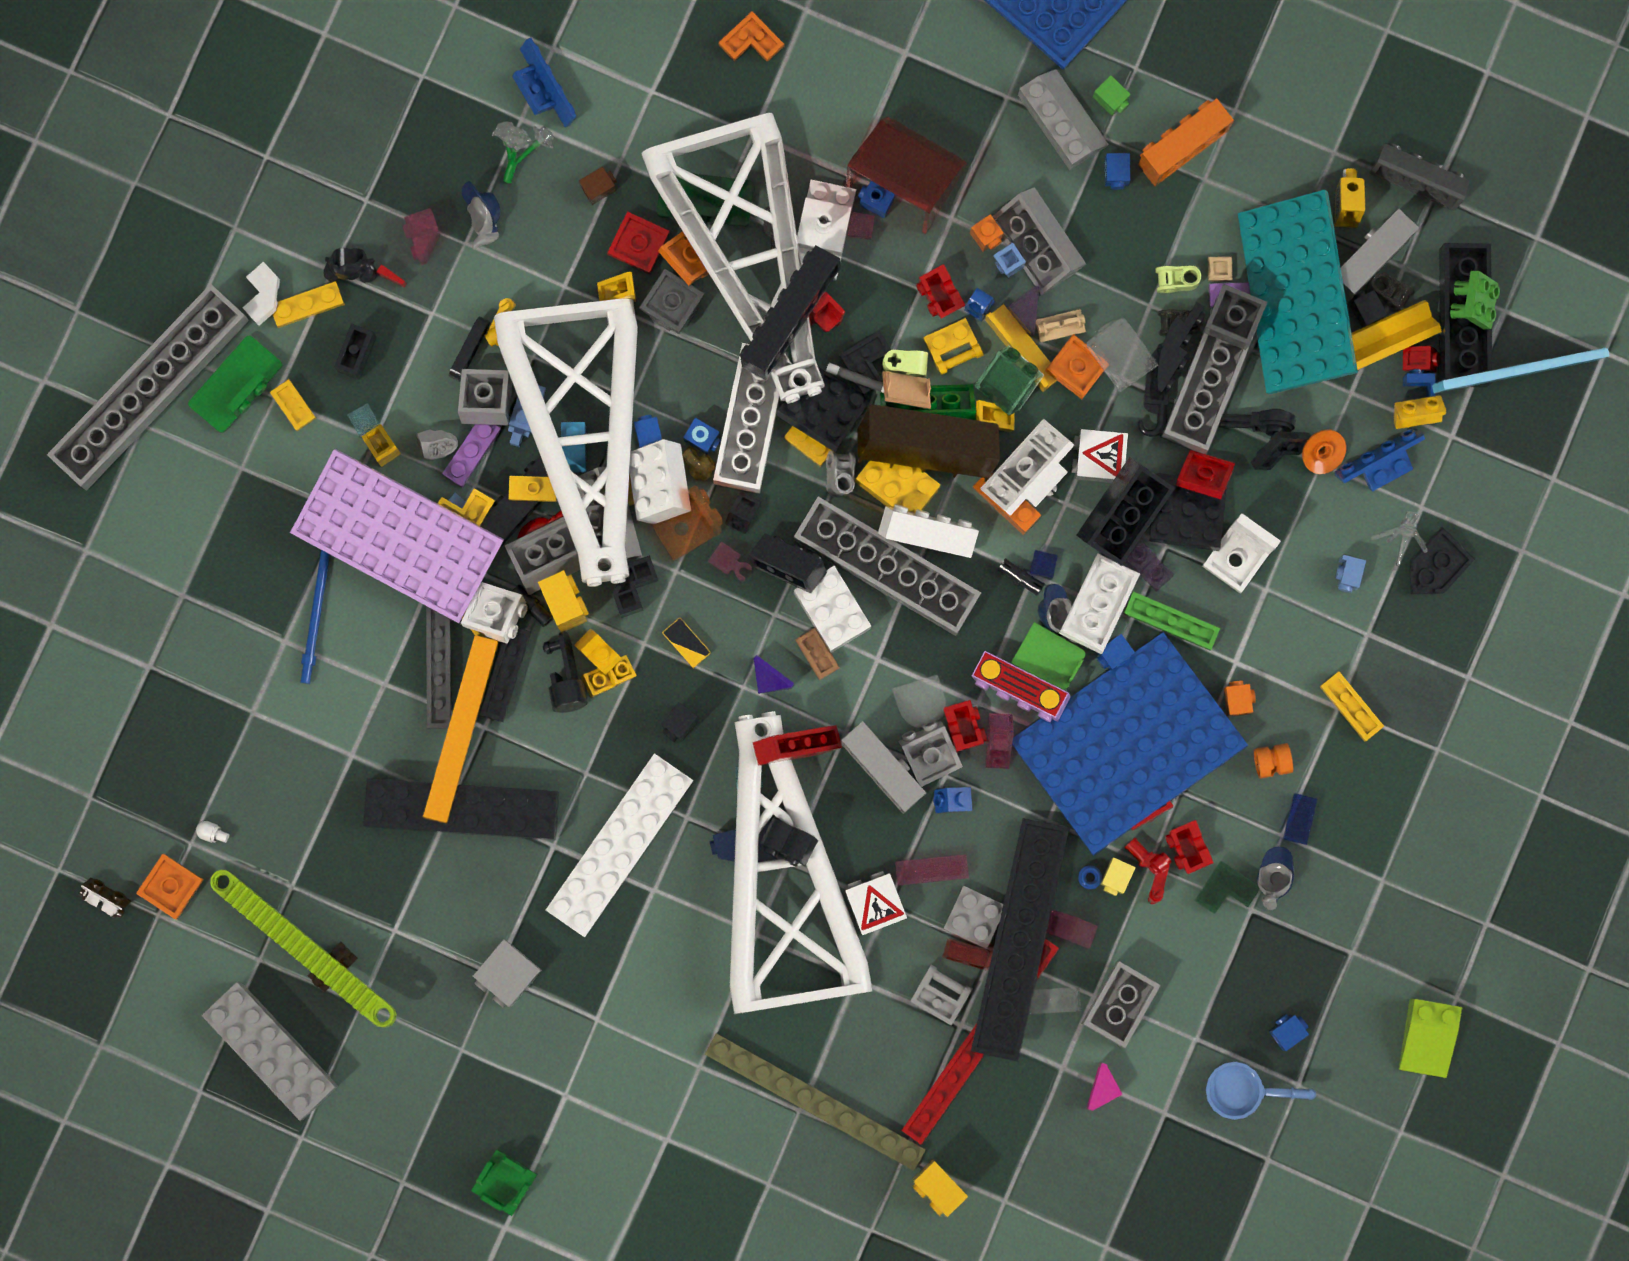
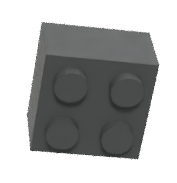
M1223 284L1202 332L1246 350L1251 343L1267 302Z

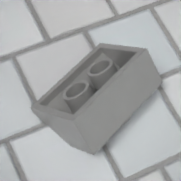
M564 517L505 545L529 595L540 590L538 582L561 571H565L568 576L580 570L578 553Z

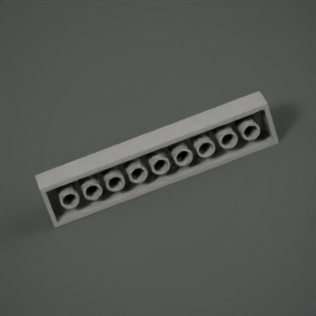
M210 284L57 443L47 456L79 486L87 491L249 321L247 317Z

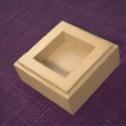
M1208 257V281H1232V257Z

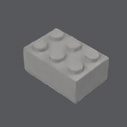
M1116 961L1081 1024L1122 1048H1126L1161 985L1120 961Z

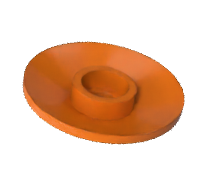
M1326 429L1316 432L1304 445L1302 452L1304 465L1308 470L1316 474H1326L1335 470L1345 457L1346 442L1342 435L1334 430Z

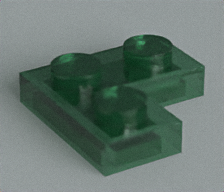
M1220 861L1194 901L1215 914L1227 895L1245 907H1249L1260 889L1257 884Z

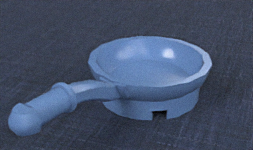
M1239 1062L1224 1063L1216 1068L1208 1078L1206 1086L1207 1100L1212 1109L1222 1117L1233 1120L1246 1118L1254 1113L1261 1100L1264 1099V1095L1308 1100L1314 1099L1317 1095L1316 1091L1310 1088L1264 1089V1085H1262V1081L1256 1071L1247 1064Z

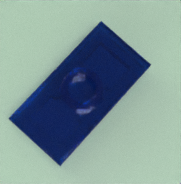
M1296 793L1293 794L1283 840L1307 845L1318 799Z

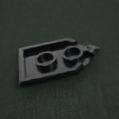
M1443 527L1410 560L1411 594H1444L1475 560Z

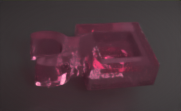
M722 542L708 560V563L726 575L731 570L734 571L736 578L740 581L745 580V577L739 573L741 568H747L749 571L752 570L750 564L738 562L741 555Z

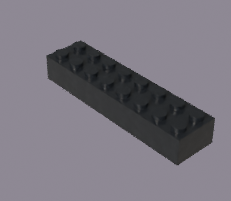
M367 778L364 827L556 840L559 805L558 791L458 785L446 824L423 817L432 783Z

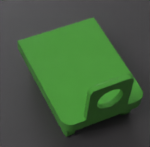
M1034 622L1011 664L1065 691L1084 661L1085 651Z

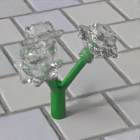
M505 121L497 124L496 130L493 131L492 135L498 136V138L503 140L508 156V164L503 178L504 182L512 183L517 165L534 149L537 150L540 146L554 148L552 145L554 136L548 128L543 126L538 129L534 126L535 139L531 142L527 132L514 127L512 122ZM521 148H528L516 159V154Z

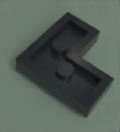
M878 331L839 354V357L848 370L883 382L872 363L884 357L891 348L881 332ZM856 383L863 395L874 390Z
M1278 431L1271 436L1270 441L1257 452L1255 458L1250 463L1255 470H1271L1283 455H1300L1311 435L1306 432Z

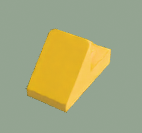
M982 400L976 401L977 421L996 423L1001 431H1014V407Z
M591 628L574 645L605 675L622 659Z

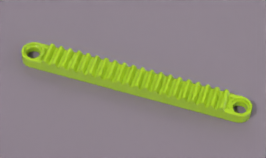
M218 870L212 875L210 884L217 894L268 937L273 939L274 942L279 944L304 967L309 969L310 972L315 974L316 977L322 980L340 997L345 999L346 1002L351 1004L352 1007L379 1027L387 1028L394 1024L397 1014L392 1005L233 873L227 870ZM221 876L229 878V885L224 889L218 886V880ZM385 1008L390 1013L389 1019L385 1022H380L377 1017L378 1012Z

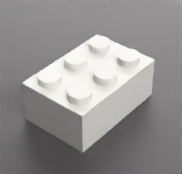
M663 439L631 451L629 473L637 520L656 524L690 512L691 506L681 444Z
M835 566L826 570L827 573L811 594L800 588L794 590L796 598L831 653L871 629L869 621Z

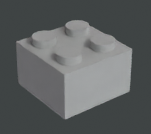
M462 369L458 414L461 424L508 425L512 380L508 370Z

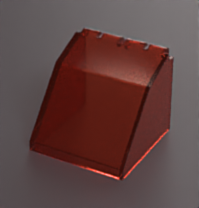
M887 116L880 120L848 163L846 187L851 188L858 175L861 174L923 210L925 217L922 232L926 234L962 175L967 162Z

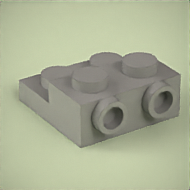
M929 721L923 725V730L916 733L914 730L908 731L902 735V740L898 741L915 779L921 787L963 767L947 730L941 721Z

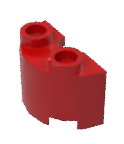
M944 264L919 277L916 287L920 295H925L929 301L927 308L933 317L938 315L942 319L965 306Z
M971 700L943 708L949 734L956 752L980 746L987 742L984 728L979 729L977 720H981L977 706L972 707Z
M1196 820L1175 828L1165 835L1169 848H1174L1177 856L1174 857V861L1179 870L1184 869L1187 874H1190L1214 863L1203 841L1202 833Z

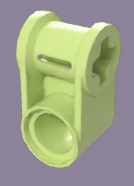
M1162 266L1155 269L1156 273H1158L1159 281L1157 293L1191 291L1198 287L1201 280V272L1195 266ZM1191 273L1196 277V281L1188 283L1184 280V275Z
M890 350L883 359L882 367L885 372L890 371L916 377H926L928 352ZM892 357L895 358L896 362H899L896 367H892V363L888 362Z

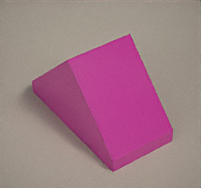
M1099 1063L1086 1109L1092 1111L1123 1095L1107 1064Z

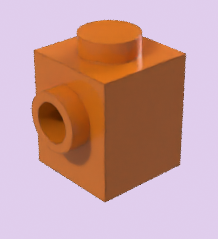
M991 214L972 226L970 230L971 236L983 252L988 248L992 250L1002 243L1001 239L1004 232Z
M1243 681L1229 682V686L1223 689L1227 717L1253 713L1252 704L1256 703L1254 689H1250V684L1244 685Z

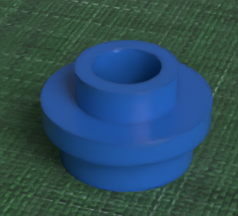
M1085 866L1080 870L1078 880L1085 889H1095L1101 884L1102 874L1095 866ZM1088 873H1092L1094 875V880L1092 882H1088L1086 880V875Z

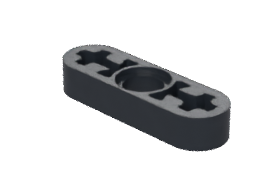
M480 316L476 319L450 369L449 377L459 382L461 381L462 369H468L488 331L490 321Z

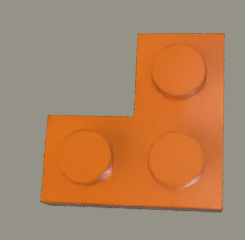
M753 11L718 42L719 46L734 61L752 46L768 62L784 47V43Z

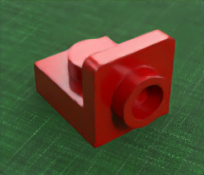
M1412 346L1403 349V370L1405 372L1410 370L1437 372V366L1440 365V354L1437 352V349L1432 346Z

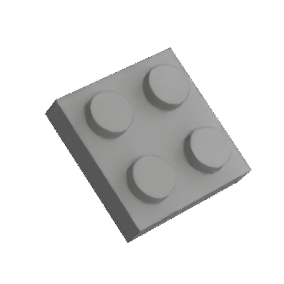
M963 886L943 929L987 949L1000 922L1003 904Z

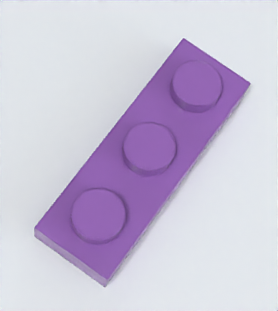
M475 424L442 475L463 488L500 433L501 428L497 425Z

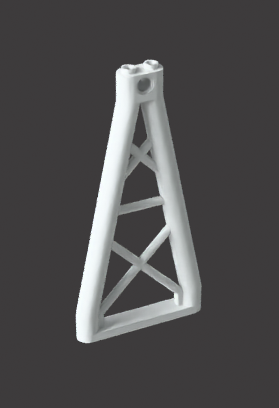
M765 113L653 146L642 152L652 183L750 341L753 340L752 335L758 326H762L765 322V317L763 318L759 310L767 313L770 307L774 308L778 302L777 298L783 288L787 289L791 283L790 278L793 272L801 268L783 141L773 113ZM746 135H750L753 145L729 192L676 166L673 158ZM760 150L762 152L770 212L738 197ZM676 176L725 200L710 231ZM735 205L772 224L776 248L728 262L715 240L732 206ZM777 257L781 284L771 304L748 294L734 270ZM809 317L790 344L793 364L784 353L771 372L781 401H786L787 404L798 401L800 396L806 394L809 397L818 395L825 386L815 360ZM793 379H802L804 386H797Z
M624 298L499 313L494 316L498 345L577 550L582 582L587 583L589 587L599 586L602 582L611 581L613 584L625 582V578L629 576L625 541L638 330L634 302L632 299ZM607 317L608 320L606 329L574 369L527 336L524 326ZM614 334L610 396L581 374ZM523 344L567 376L546 404ZM576 382L610 407L609 431L558 437L549 414ZM608 441L607 466L592 486L571 472L562 449L563 446ZM604 485H605V496H604L602 493L599 492ZM578 488L582 490L584 493H586L582 499L578 491ZM593 499L604 507L602 548L599 546L586 512V508ZM606 563L610 566V569L602 571L598 568V565Z
M775 711L762 713L761 718L753 719V715L738 717L739 721L735 722L739 747L730 965V990L734 1014L872 991L867 959L792 760L768 764L778 792L771 801L761 794L762 765L758 766L753 742L774 735L784 734L781 715H776ZM756 725L763 727L764 735L762 737L756 734ZM781 802H783L786 812L779 807ZM760 805L765 808V810H764V812L761 814V816H760ZM772 815L795 828L813 835L818 840L806 864L815 891L792 924L756 899L757 872L794 867L784 861L785 858L758 862L759 834ZM819 900L843 963L799 931ZM757 910L785 931V934L753 978ZM793 938L840 973L841 987L763 1000L761 998V983Z

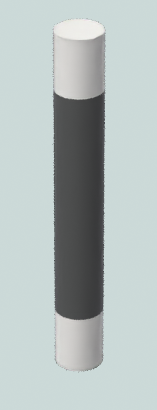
M831 363L827 366L826 372L884 393L883 382Z

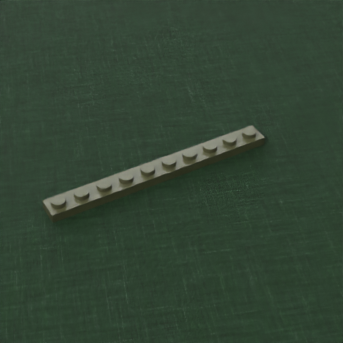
M717 1033L705 1052L706 1056L915 1171L926 1150Z

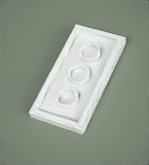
M1098 553L1059 634L1102 654L1140 573L1123 565L1121 566Z

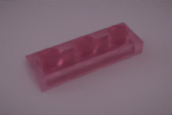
M966 854L895 862L898 886L969 878Z

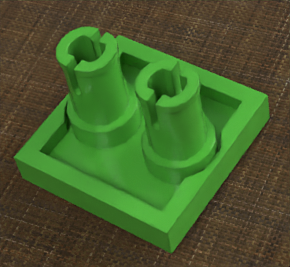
M1471 271L1469 281L1457 280L1454 284L1459 286V288L1454 287V294L1456 296L1467 295L1466 304L1453 303L1451 308L1455 310H1450V315L1453 319L1466 318L1482 329H1492V324L1496 318V299H1498L1500 293L1499 283L1480 271Z

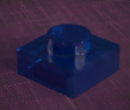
M1035 550L1029 574L1053 579L1058 555Z

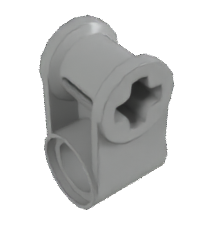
M834 451L828 452L826 457V488L832 497H841L852 492L854 489L856 463L854 453L836 454ZM838 480L842 482L843 490L838 487Z

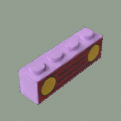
M984 651L972 674L973 679L976 681L975 685L986 691L988 688L997 691L996 695L1006 701H1009L1011 698L1018 702V707L1028 712L1030 709L1039 712L1038 717L1048 722H1051L1052 719L1058 722L1071 697L1068 692Z

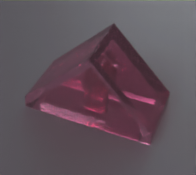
M1053 910L1047 933L1090 949L1098 926Z

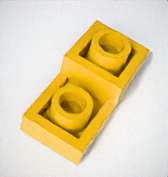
M627 655L622 656V659L606 675L597 668L581 676L591 698L637 676Z

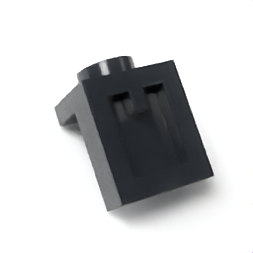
M740 491L728 513L725 524L735 531L746 534L762 501Z

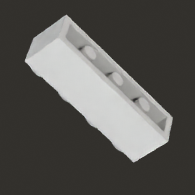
M896 504L894 508L885 506L878 534L884 538L971 558L979 532L972 527L971 522L959 519L958 523L952 522L950 517L937 514V518L929 516L930 513L918 509L913 513L909 512L907 507Z

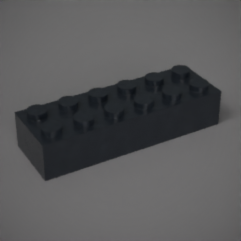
M1444 243L1439 249L1440 327L1442 330L1440 332V381L1492 371V329H1482L1466 318L1453 319L1450 315V310H1455L1451 308L1453 303L1466 304L1467 295L1456 296L1454 294V287L1459 288V286L1454 285L1457 280L1469 281L1471 271H1480L1492 279L1491 244ZM1492 382L1478 384L1469 387L1487 388Z

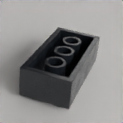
M1129 457L1076 536L1122 566L1175 487Z

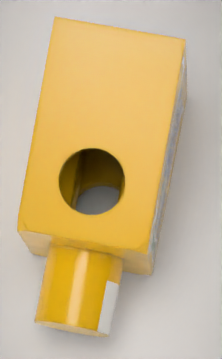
M1348 168L1343 170V177L1340 178L1335 192L1334 227L1358 228L1365 212L1364 179L1357 178L1356 169Z

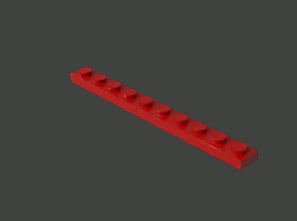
M1045 939L1037 980L1059 950L1057 946ZM976 1025L901 1130L921 1145L985 1056L984 1054L971 1052Z

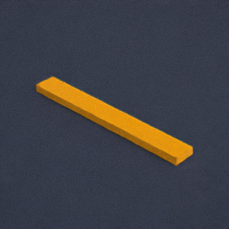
M477 635L474 636L423 817L446 824L448 822L498 646V641Z

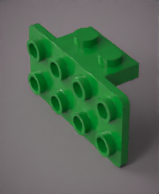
M246 336L189 400L188 405L218 432L224 433L240 414H244L250 408L254 398L260 396L265 391L269 381L282 368V362L252 336Z

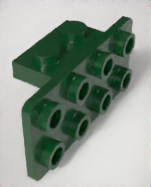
M692 173L728 192L735 181V178ZM676 176L702 220L708 225H713L725 200ZM745 180L738 194V197L752 203L754 183L751 180ZM659 194L657 214L662 217L674 218ZM733 205L724 224L746 227L749 225L750 213Z

